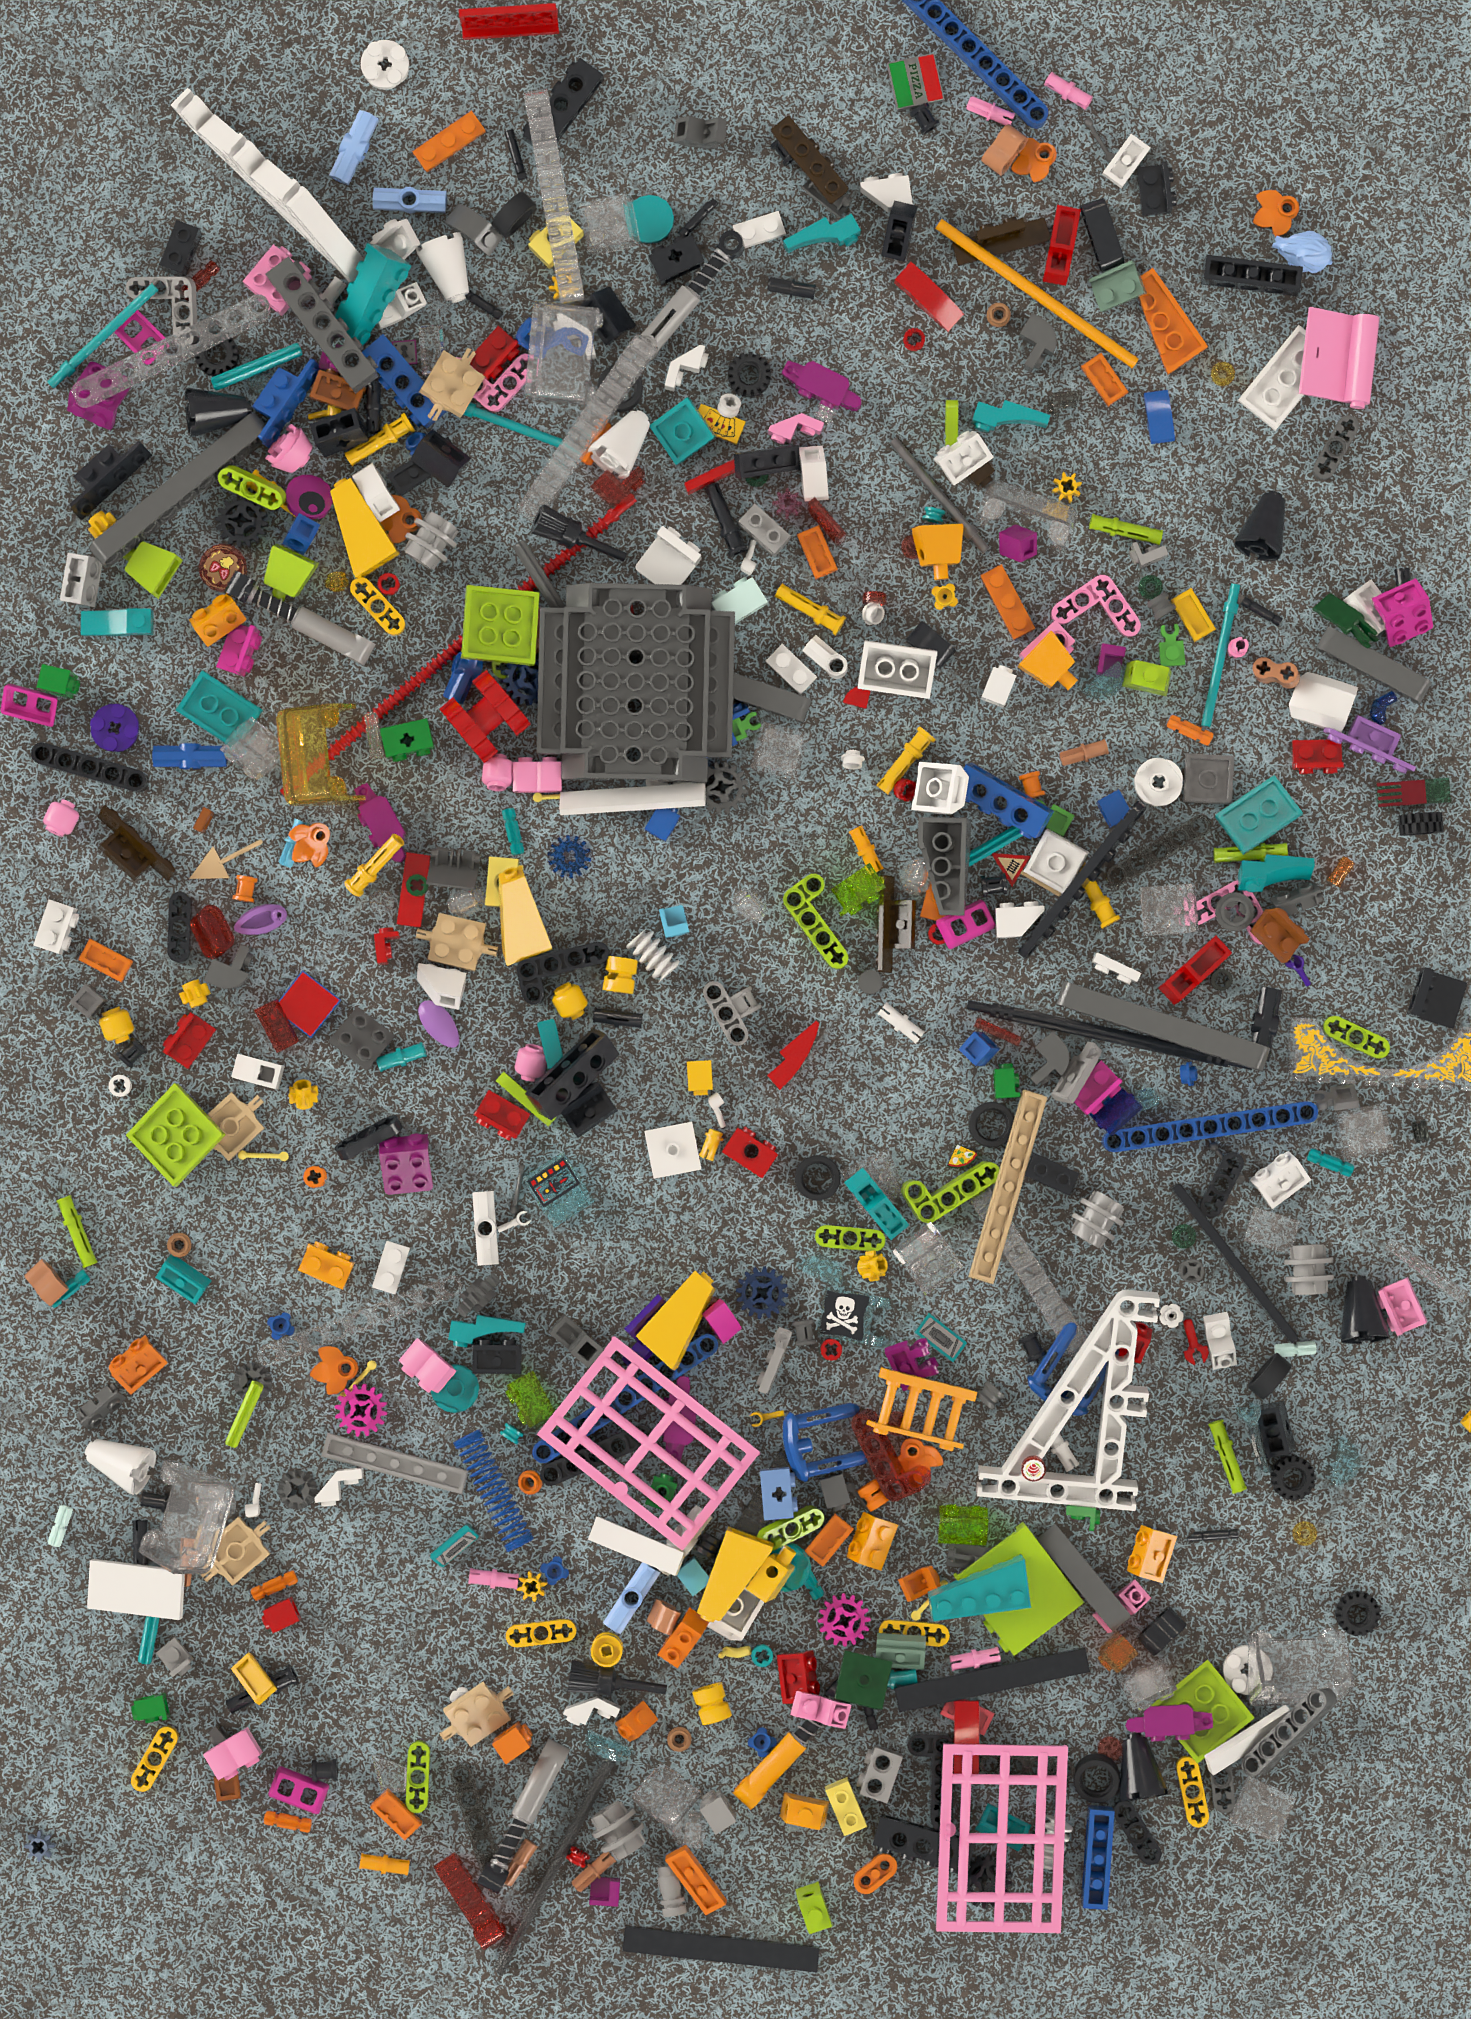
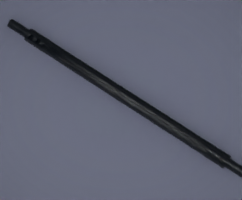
M968 1000L966 1009L990 1014V1017L1208 1064L1228 1067L1229 1065L1252 1070L1251 1068L1156 1037L992 1003L991 1005Z

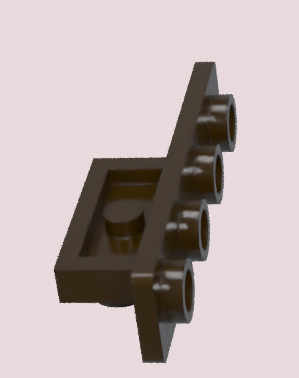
M789 115L771 128V133L829 204H833L849 191L848 186L835 172V167L830 159L821 155L816 142L812 138L808 139Z
M1010 217L1002 221L1003 224L994 226L993 223L982 225L976 231L975 236L970 237V239L994 256L1049 242L1051 239L1044 217L1024 222L1023 218ZM955 242L952 243L958 266L980 261Z
M104 805L100 809L98 818L113 833L100 844L99 849L133 881L151 866L169 882L176 871L173 864L167 858L160 856L150 842H145L138 835L134 827L123 822L115 810L109 809Z
M880 875V881L877 885L879 894V906L877 907L879 929L876 933L878 942L876 966L878 967V972L892 973L893 949H915L916 900H894V876Z

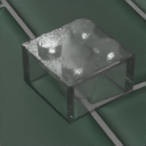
M626 193L579 204L587 249L594 256L641 245L632 198Z
M250 717L236 727L220 748L226 759L237 763L243 768V772L247 776L256 780L272 771L289 749L286 744L253 717Z
M763 721L750 771L797 783L810 734Z
M1195 883L1140 887L1144 936L1199 931Z
M1385 1103L1333 1112L1342 1160L1394 1151Z
M931 1222L892 1251L925 1296L964 1267L947 1241Z
M1161 1657L1116 1678L1132 1710L1138 1709V1711H1143L1152 1706V1701L1158 1698L1161 1701L1166 1700L1174 1695L1173 1691L1177 1690L1171 1674Z
M1247 1775L1228 1819L1237 1826L1277 1843L1296 1797L1292 1793L1262 1779Z

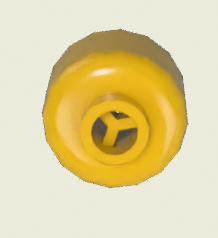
M567 982L553 991L552 1003L561 1017H571L572 1020H575L585 1013L583 1009L587 1006L588 1001L579 985Z
M118 1006L101 1013L103 1017L99 1019V1025L107 1041L115 1040L116 1044L130 1039L128 1034L134 1031V1025L126 1009H120Z

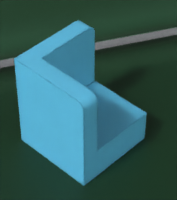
M682 905L659 909L666 938L689 933Z
M695 1556L680 1567L677 1575L692 1596L706 1587L709 1576Z

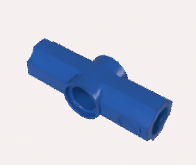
M459 652L453 661L452 675L443 696L447 699L454 697L459 704H464L473 683L472 681L481 674L483 662L480 660L461 659L462 652Z
M183 743L179 744V746H153V767H179V769L227 767V746H201V744Z

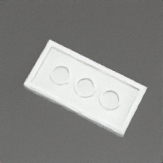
M1300 325L1296 327L1238 399V402L1275 431L1304 396L1299 394L1306 330Z
M92 1559L90 1560L87 1608L180 1620L183 1615L185 1570Z

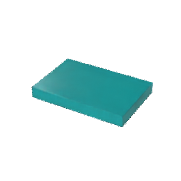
M203 670L176 708L178 713L236 751L263 712L261 708Z
M1273 775L1215 814V818L1244 855L1302 816L1303 812L1277 777Z

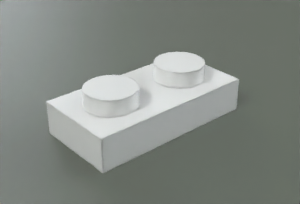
M1130 134L1102 175L1122 189L1151 147Z
M779 211L733 225V230L742 236L745 248L786 235Z
M783 644L765 661L799 695L817 678Z
M1095 953L1091 961L1096 964V970L1105 974L1111 971L1118 975L1116 979L1130 985L1131 981L1136 983L1141 975L1140 972L1100 953Z
M386 1241L372 1288L396 1294L410 1251L409 1247Z

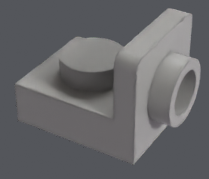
M1134 542L1131 545V551H1129L1132 563L1134 565L1138 564L1139 569L1163 560L1168 556L1165 545L1160 548L1158 545H1153L1145 549V554L1142 555L1138 543Z
M176 1636L156 1652L158 1657L171 1671L169 1674L172 1677L177 1673L181 1677L192 1668L189 1663L194 1658Z

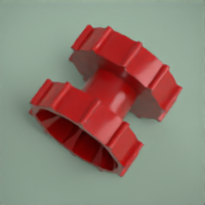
M487 670L472 681L484 698L467 712L454 697L439 708L483 763L487 762L498 752L486 736L499 725L505 722L516 736L531 725L525 715Z

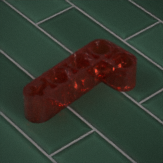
M863 1409L853 1417L851 1426L883 1494L888 1500L899 1501L921 1491L930 1483L931 1472L925 1466L919 1465L904 1471L887 1435L875 1432L869 1436L867 1435V1432L869 1433L874 1430V1427L866 1423L863 1424L861 1420L878 1422L879 1417L875 1411ZM871 1439H876L879 1442L880 1449L872 1446ZM882 1461L889 1463L890 1471H886L882 1467ZM914 1474L921 1476L922 1484L914 1480ZM893 1483H896L901 1487V1493H897L894 1491L892 1487Z
M453 1852L435 1864L434 1869L471 1924L473 1935L481 1948L486 1950L504 1938L507 1933L502 1922L499 1923L500 1918L490 1903H486L485 1900L487 1898L476 1882H472L473 1877L457 1853Z

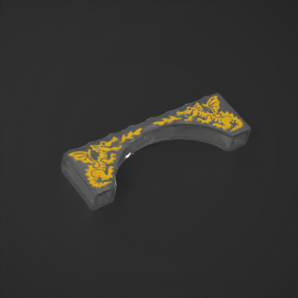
M1291 1017L1289 1018L1286 1076H1292V1081L1307 1082V1077L1316 1078L1317 1083H1331V1079H1341V1084L1355 1085L1356 1080H1364L1365 1085L1380 1086V1081L1389 1082V1087H1404V1083H1414L1413 1088L1428 1089V1084L1438 1085L1440 1090H1453V1086H1462V1091H1471V1027H1459L1455 1035L1441 1051L1422 1063L1401 1069H1382L1359 1063L1339 1051L1325 1036L1317 1019Z

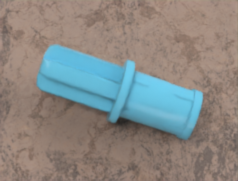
M294 819L292 829L299 824H305L308 826L309 824L301 820ZM288 836V839L285 838L284 840L286 844L279 863L291 868L294 863L292 861V853L296 841Z

